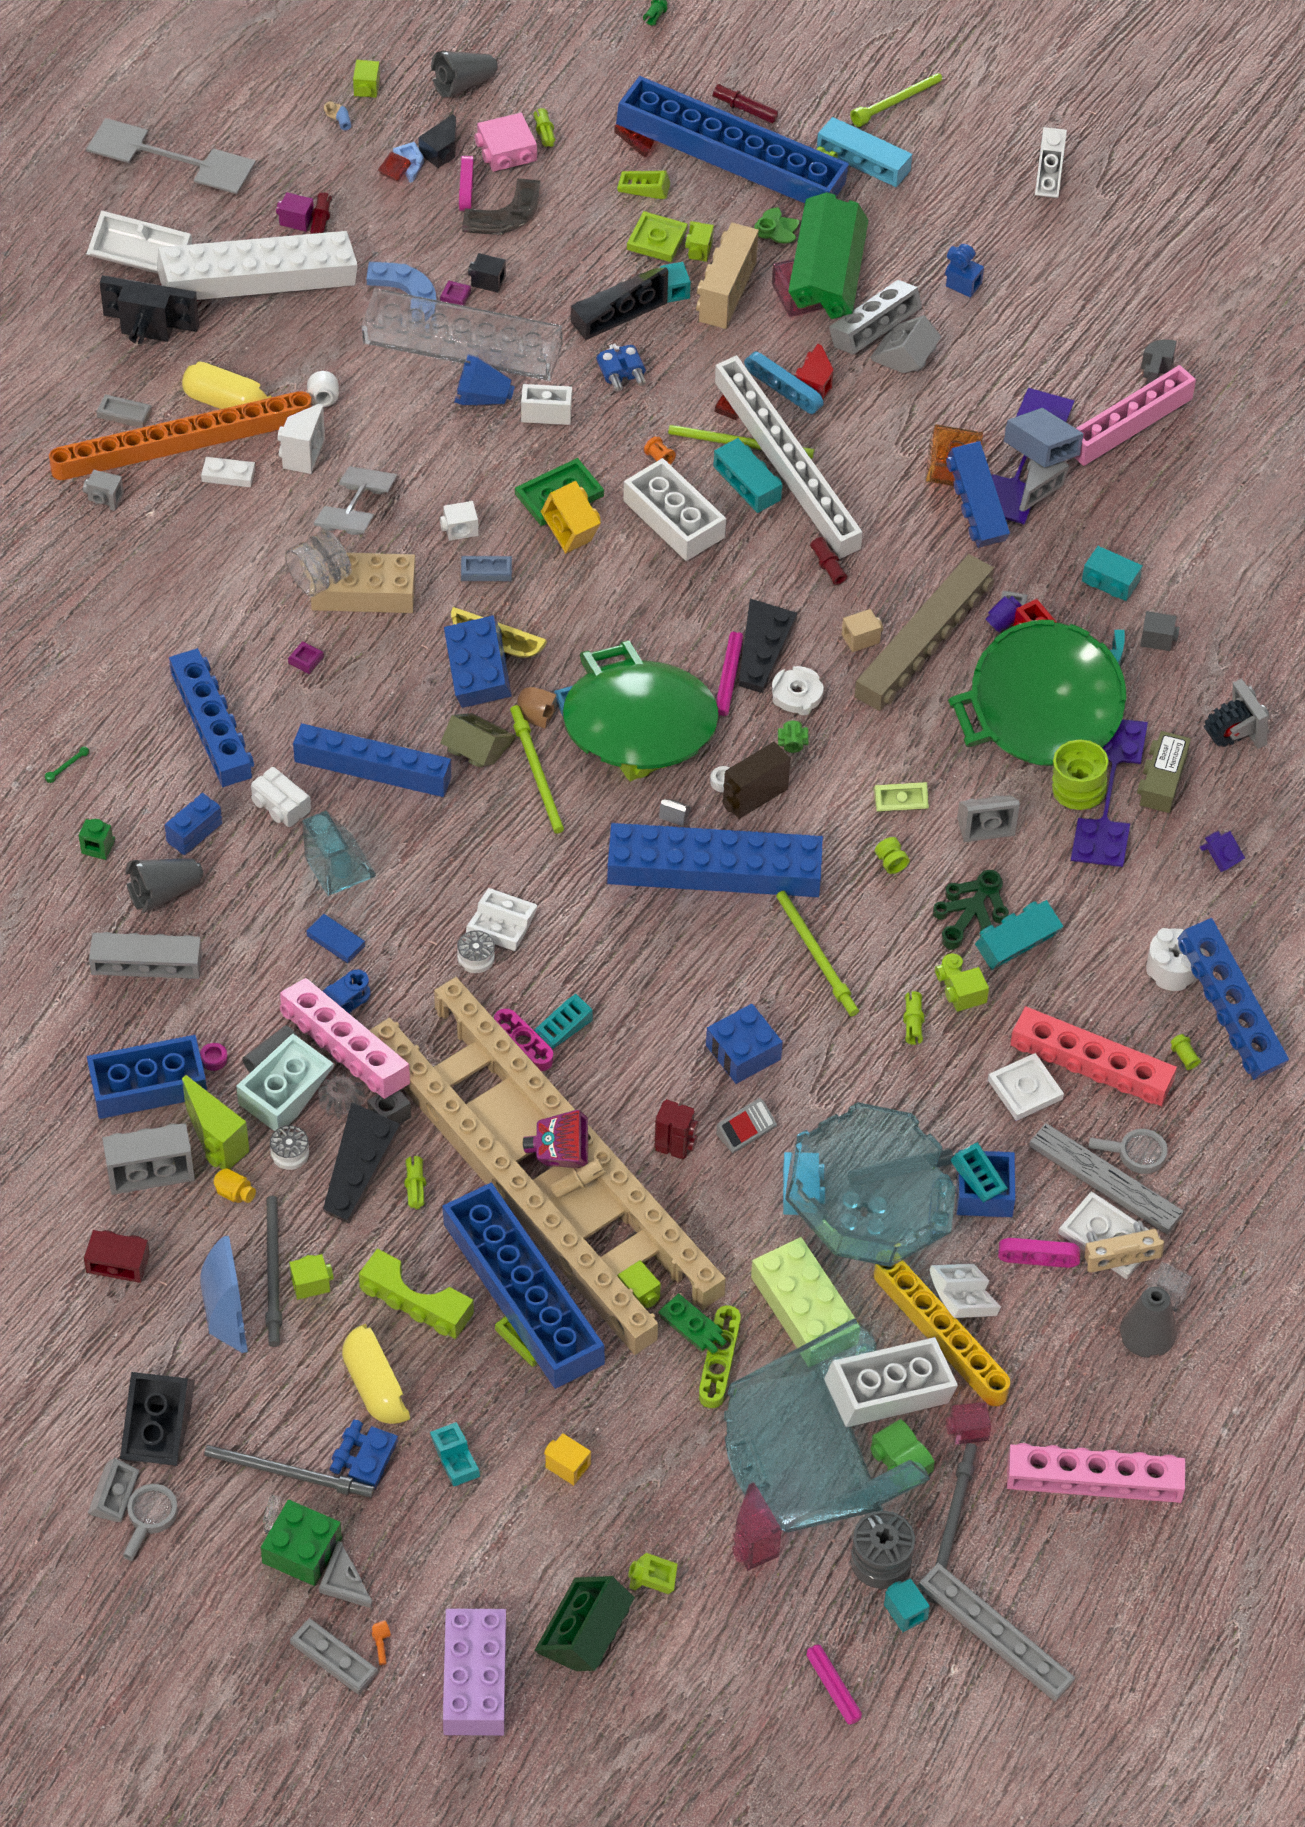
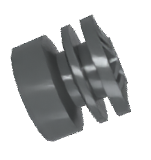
M884 1510L871 1512L859 1521L854 1530L850 1563L853 1573L862 1583L872 1588L886 1589L893 1583L903 1582L911 1570L915 1544L914 1531L909 1522L895 1512Z

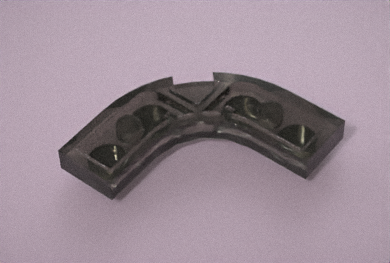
M517 178L515 196L512 202L504 208L498 210L465 208L462 232L502 235L523 226L533 217L537 210L541 180Z

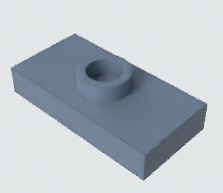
M461 556V581H512V556Z

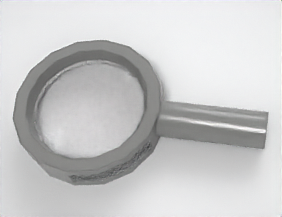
M1149 1129L1130 1131L1123 1137L1122 1142L1091 1137L1089 1140L1088 1148L1120 1153V1159L1123 1164L1131 1171L1139 1174H1150L1158 1171L1164 1165L1167 1156V1144L1163 1137Z
M143 1485L135 1490L129 1498L127 1505L129 1520L136 1529L123 1553V1557L127 1560L133 1561L147 1533L162 1532L169 1528L176 1520L178 1513L176 1497L170 1489L163 1485Z

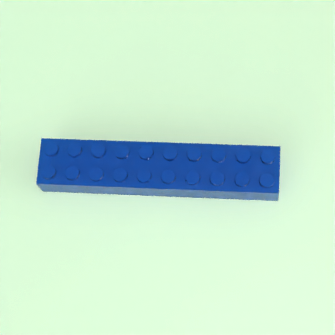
M642 76L636 79L618 103L617 125L804 204L807 198L826 192L837 197L846 184L849 163Z

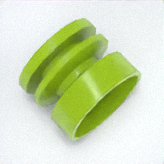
M1074 740L1061 745L1055 752L1052 791L1055 799L1061 805L1075 810L1091 809L1100 804L1105 798L1108 757L1100 745L1087 740Z

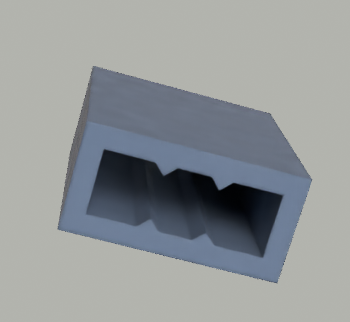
M1040 408L1007 420L1004 442L1045 468L1079 456L1084 433L1044 408Z

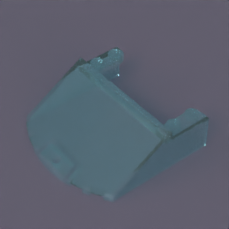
M852 1319L736 1380L729 1386L727 1395L730 1398L728 1411H724V1420L727 1422L725 1444L731 1469L744 1495H747V1499L751 1501L758 1512L786 1533L883 1510L882 1504L930 1480L926 1469L920 1463L913 1462L912 1460H908L871 1479L852 1427L845 1426L824 1378L832 1361L873 1352L877 1349L873 1334L857 1319Z

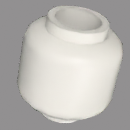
M318 371L310 376L307 382V393L311 396V403L313 405L321 404L324 408L333 405L337 401L339 384L337 378L332 373Z

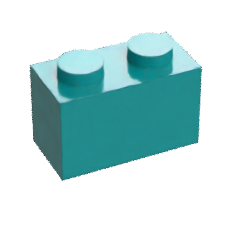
M1097 546L1084 565L1082 582L1127 602L1140 582L1143 565Z

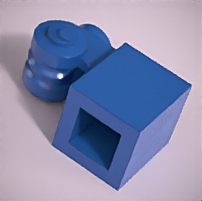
M970 245L951 246L947 253V259L950 260V263L945 271V276H947L946 287L971 298L982 284L984 266L971 261L976 253Z

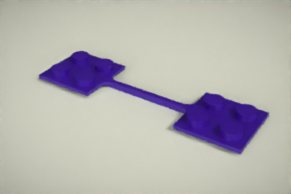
M1028 388L1016 417L1044 408L1064 422H1067L1075 401ZM1023 455L1015 477L1005 478L995 474L991 475L1005 519L1020 524H1025L1031 507L1024 512L1019 510L1025 483L1020 481L1019 477L1028 458Z
M1122 719L1114 736L1102 748L1107 754L1108 761L1112 764L1104 813L1100 819L1096 820L1078 818L1071 861L1123 867L1130 823L1110 821L1108 819L1109 805L1116 766L1122 762L1141 764L1148 722Z

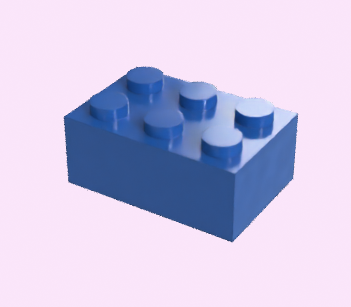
M494 615L444 627L455 696L461 707L465 708L512 697L501 631Z

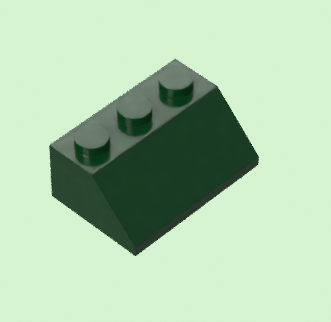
M613 1576L575 1577L538 1642L535 1651L574 1671H595L601 1664L609 1644L615 1639L616 1631L622 1620L628 1615L629 1608L635 1597Z

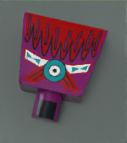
M574 1110L539 1120L537 1122V1135L523 1138L524 1152H536L537 1159L546 1166L581 1168L587 1165L588 1117L580 1110Z

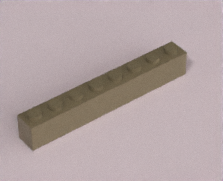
M968 554L856 680L854 697L878 711H881L886 704H891L896 696V692L900 688L907 686L911 675L915 671L919 672L925 659L929 655L933 656L940 642L943 639L947 640L954 626L957 623L961 624L968 610L975 608L983 593H988L991 590L995 581L993 579L994 567Z

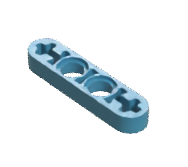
M755 351L745 359L744 364L749 373L807 413L814 414L823 406V399L817 391L763 354Z

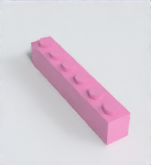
M1178 365L1077 427L1076 429L1084 433L1080 455L1074 458L1085 466L1192 400L1196 379Z

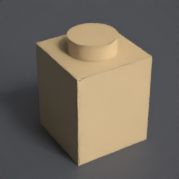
M871 609L843 618L842 636L852 652L880 643L883 625L881 620L875 617Z

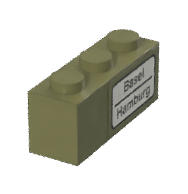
M1161 731L1158 740L1153 739L1149 755H1153L1152 760H1146L1143 774L1147 775L1146 780H1140L1137 794L1141 795L1140 806L1170 813L1187 759L1191 738Z

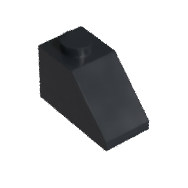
M453 114L418 137L419 150L423 157L437 168L455 158L456 116Z

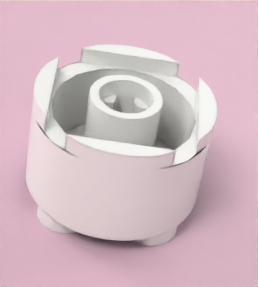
M1162 928L1150 944L1146 971L1149 977L1151 976L1156 981V985L1165 990L1181 991L1186 989V986L1197 981V978H1195L1191 971V963L1187 956L1181 953L1178 946L1177 938L1184 931L1183 929ZM1200 948L1201 953L1204 955L1203 948Z

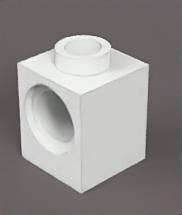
M473 501L443 506L444 516L440 517L442 532H447L449 541L478 536V518Z

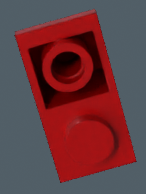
M817 344L813 352H808L803 367H799L794 376L817 391L824 400L832 387L834 370L822 345Z

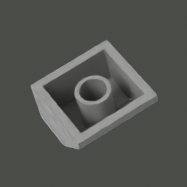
M923 315L891 328L870 358L874 362L901 373L913 370L919 371L925 366L927 357L935 351L936 344L940 340L941 335L926 316Z
M1011 795L976 800L968 799L959 802L957 819L963 842L1015 836L1020 806L1019 800Z

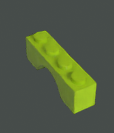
M377 1248L359 1272V1285L362 1291L368 1296H376L382 1299L389 1307L395 1310L400 1309L408 1313L415 1321L419 1323L424 1322L432 1326L439 1334L443 1336L449 1335L456 1339L474 1314V1300L451 1287L435 1294H420L409 1289L401 1279V1261Z

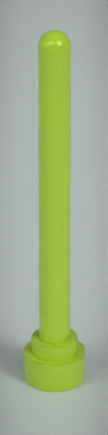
M939 73L934 74L868 108L857 107L850 112L851 120L856 127H861L869 122L871 116L941 82L943 77Z

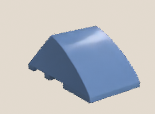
M224 1236L212 1247L201 1269L200 1286L209 1334L239 1352L245 1353L248 1350L244 1334L245 1329L241 1312L238 1281L229 1236Z

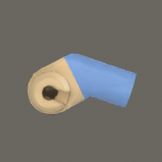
M332 101L324 105L326 115L339 121L342 130L351 128L350 117L344 106L335 104Z

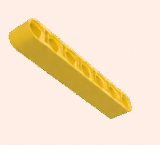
M890 1250L880 1252L876 1256L874 1266V1279L927 1339L936 1338L947 1361L988 1405H1003L1007 1400L1010 1387V1378L964 1326L951 1315L944 1304L897 1253ZM882 1267H890L891 1270H886ZM906 1286V1287H908V1288H910V1289H906V1290H905V1289H902V1288H900V1287ZM919 1306H924L928 1309H920ZM937 1326H943L946 1329H938ZM955 1346H961L965 1349L959 1350L956 1349ZM973 1366H979L983 1369L977 1370L974 1369ZM997 1386L1001 1388V1390H994L991 1387Z

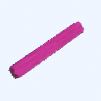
M733 631L729 635L716 700L718 716L722 715L725 717L729 714L743 642V634L741 632Z

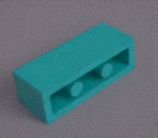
M739 438L714 450L713 467L756 513L781 501L783 488L779 477L774 476L768 470L766 464L759 460L753 454L751 448L748 445H744Z
M1047 900L1040 904L1034 901L1024 907V912L1018 916L1012 913L1001 921V925L996 928L990 925L979 933L981 937L976 941L975 945L991 971L1056 936L1064 927Z

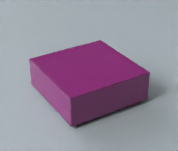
M448 280L440 296V303L463 309L471 293V286Z
M302 641L288 657V664L310 674L324 658V652Z

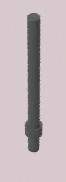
M268 1196L266 1198L268 1312L265 1313V1325L268 1327L269 1346L277 1347L280 1345V1327L283 1324L282 1312L279 1311L278 1198L276 1196Z
M972 1443L966 1444L962 1462L958 1463L955 1474L957 1482L936 1564H941L945 1569H947L968 1482L972 1480L975 1471L973 1463L977 1446ZM929 1595L927 1596V1601L937 1603Z
M207 1445L205 1448L204 1456L337 1489V1493L345 1495L353 1493L372 1498L374 1494V1486L354 1482L353 1478L341 1475L338 1478Z

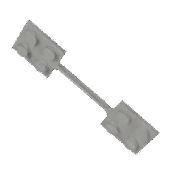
M107 118L104 119L86 148L88 152L130 163L137 151L143 150L193 164L200 168L194 178V182L238 194L256 163L255 160L213 148L204 161L145 145L142 142L148 130Z
M349 466L339 485L346 486L350 490H358L346 509L324 506L316 518L314 526H321V529L326 531L345 530L346 533L351 535L365 533L374 518V514L353 510L365 490H370L374 494L388 493L398 474Z

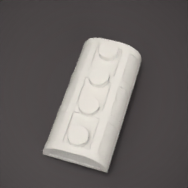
M101 211L86 255L158 274V247L191 245L192 236L190 233Z

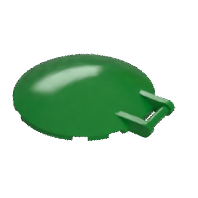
M1035 620L1007 629L998 635L980 656L973 675L972 690L948 699L951 708H954L965 735L963 740L966 747H973L993 741L1008 754L1020 760L1044 766H1053L1055 752L1061 745L1069 741H1092L1103 748L1116 733L1125 709L1126 685L1116 658L1103 642L1100 643L1089 635L1090 632L1073 624L1056 623L1054 620ZM972 703L982 731L974 732L964 705Z
M629 640L621 642L618 646L594 652L588 650L580 653L581 663L588 674L580 678L569 690L563 706V721L572 741L585 753L592 752L601 757L602 762L621 767L622 764L637 765V769H656L688 760L698 754V749L705 743L709 744L716 732L718 706L711 691L697 677L669 664L641 660ZM623 655L626 659L600 667L596 663L597 661Z

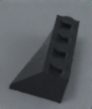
M666 267L651 269L629 280L620 282L609 289L600 291L589 298L571 305V323L583 338L588 340L667 304L668 269Z

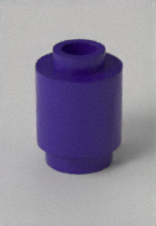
M1004 596L988 612L989 615L985 620L998 633L1003 629L1006 631L1015 621L1016 608L1022 605L1013 596L1009 599Z

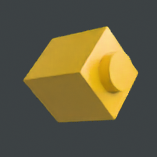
M563 1433L556 1441L552 1440L544 1452L545 1468L573 1486L591 1465V1451Z

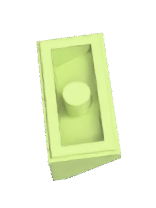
M927 782L875 785L873 787L876 812L929 808Z

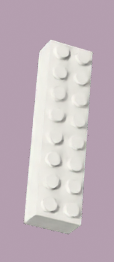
M347 231L158 247L157 271L162 286L195 291L197 300L354 286L357 261Z

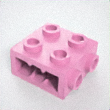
M522 113L477 123V133L474 135L475 142L478 148L481 147L484 162L489 163L492 172L537 161V143Z

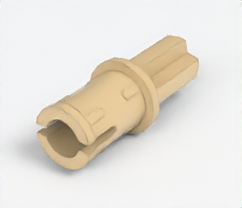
M596 1158L577 1170L575 1168L572 1169L573 1172L552 1183L551 1189L554 1195L560 1198L579 1187L585 1188V1184L605 1175L606 1171L600 1160Z

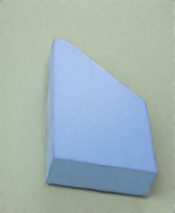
M415 142L393 148V155L410 183L415 180L424 164V157Z

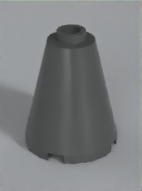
M440 51L434 54L431 62V71H435L436 78L432 79L433 84L442 97H452L494 77L498 69L496 59L490 54Z
M194 859L132 860L127 863L125 875L130 874L131 882L126 883L127 889L137 910L142 908V913L149 912L200 884L201 878H203V869L200 863H196Z
M1160 1287L1147 1288L1122 1318L1120 1324L1122 1342L1133 1354L1149 1358L1150 1355L1159 1354L1161 1356L1173 1347L1176 1340L1177 1329L1170 1296Z

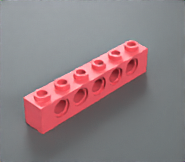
M1026 1006L1012 1032L1010 1046L1015 1047L1019 1051L1030 1054L1036 1053L1038 1057L1046 1062L1055 1063L1073 1073H1080L1090 1077L1095 1082L1105 1083L1117 1088L1120 1092L1142 1098L1147 1103L1162 1106L1174 1082L1176 1066Z

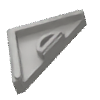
M337 1541L319 1586V1593L371 1608L373 1605L372 1599L368 1595L353 1562H351L346 1553L343 1543Z

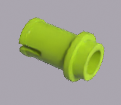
M1180 1034L1171 1040V1050L1178 1054L1186 1070L1194 1069L1201 1063L1200 1058L1190 1044L1191 1039Z

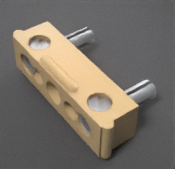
M1142 1221L1134 1222L1133 1227L1136 1233L1104 1240H1098L1095 1231H1089L1086 1234L1089 1243L1085 1245L1084 1256L1088 1264L1087 1271L1092 1273L1161 1258L1163 1256L1164 1241L1160 1240L1156 1229L1145 1230Z

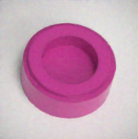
M209 1043L200 1051L202 1065L207 1070L217 1071L227 1064V1050L219 1043Z

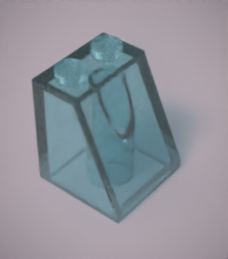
M327 810L302 820L305 858L327 896L376 877L375 871L354 836Z

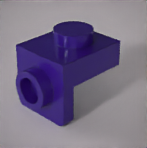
M1218 830L1205 837L1206 843L1199 846L1201 851L1209 850L1220 872L1245 859L1231 831L1220 834Z

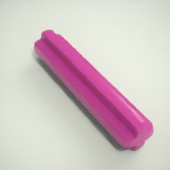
M817 1644L810 1647L806 1655L847 1724L852 1725L860 1721L862 1716L860 1709L821 1645Z

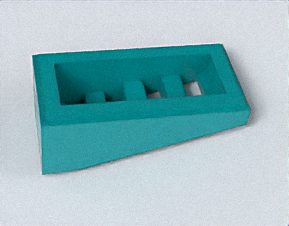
M574 994L536 1027L534 1031L553 1050L592 1022L593 1011L577 994ZM566 1016L572 1020L571 1023L565 1018ZM559 1023L564 1029L561 1030L556 1024ZM549 1028L556 1034L554 1038L547 1032Z
M978 1142L959 1151L951 1158L950 1161L983 1203L1008 1189ZM972 1158L975 1162L968 1165L967 1160ZM979 1166L982 1170L974 1174L972 1169ZM986 1174L988 1179L980 1183L978 1178ZM991 1183L996 1186L987 1192L984 1189L985 1186Z

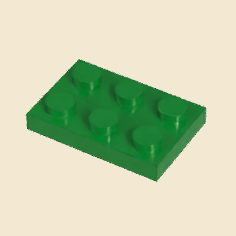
M576 458L515 487V495L539 525L543 526L547 522L541 514V510L551 492L576 481L579 487L584 488L588 496V502L591 503L604 497V489L582 462Z

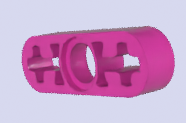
M461 156L459 211H471L473 156Z
M501 1009L495 1013L494 1020L540 1071L548 1070L553 1064V1050L513 1010ZM502 1020H504L505 1022L511 1021V1027H510L507 1023H503V1024L501 1025V1021H502ZM525 1035L531 1041L528 1044L522 1045L516 1042V1038ZM536 1053H537L540 1057L546 1056V1059H545V1060H543L542 1058L536 1059Z
M1005 1238L999 1242L998 1257L1007 1263L1071 1268L1080 1263V1247L1068 1242Z

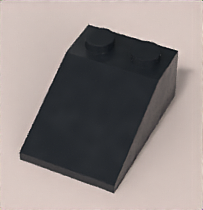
M131 1372L120 1459L178 1466L192 1407L195 1380Z

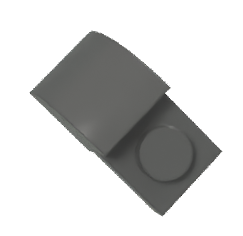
M1169 339L1157 340L1145 348L1141 369H1144L1143 377L1147 378L1146 385L1156 380L1160 373L1165 374L1171 370L1177 341Z

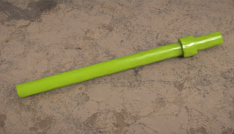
M670 425L668 430L670 435L723 444L739 438L744 445H748L752 449L762 450L757 441L752 438ZM802 447L807 455L813 459L815 449Z
M512 706L510 711L515 722L513 727L516 736L521 739L553 831L556 834L564 831V827L533 745L529 723L527 720H524L520 706Z
M780 891L776 895L777 899L832 986V993L836 1000L843 1004L851 1017L857 1015L859 1009L850 997L851 991L837 976L787 893Z

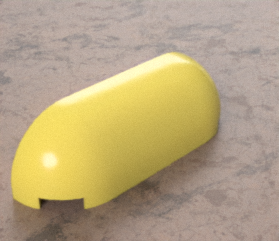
M197 362L196 365L188 366L182 379L183 390L189 397L219 409L271 398V395L267 397L259 389L260 384L258 382L205 362Z
M455 607L451 611L453 625L484 618ZM498 623L504 653L518 658H529L540 653L547 644L546 639Z
M366 1324L356 1327L344 1341L342 1356L368 1412L375 1419L388 1424H397L410 1420L409 1411L405 1408L400 1397L403 1395L402 1390L372 1329L367 1328Z

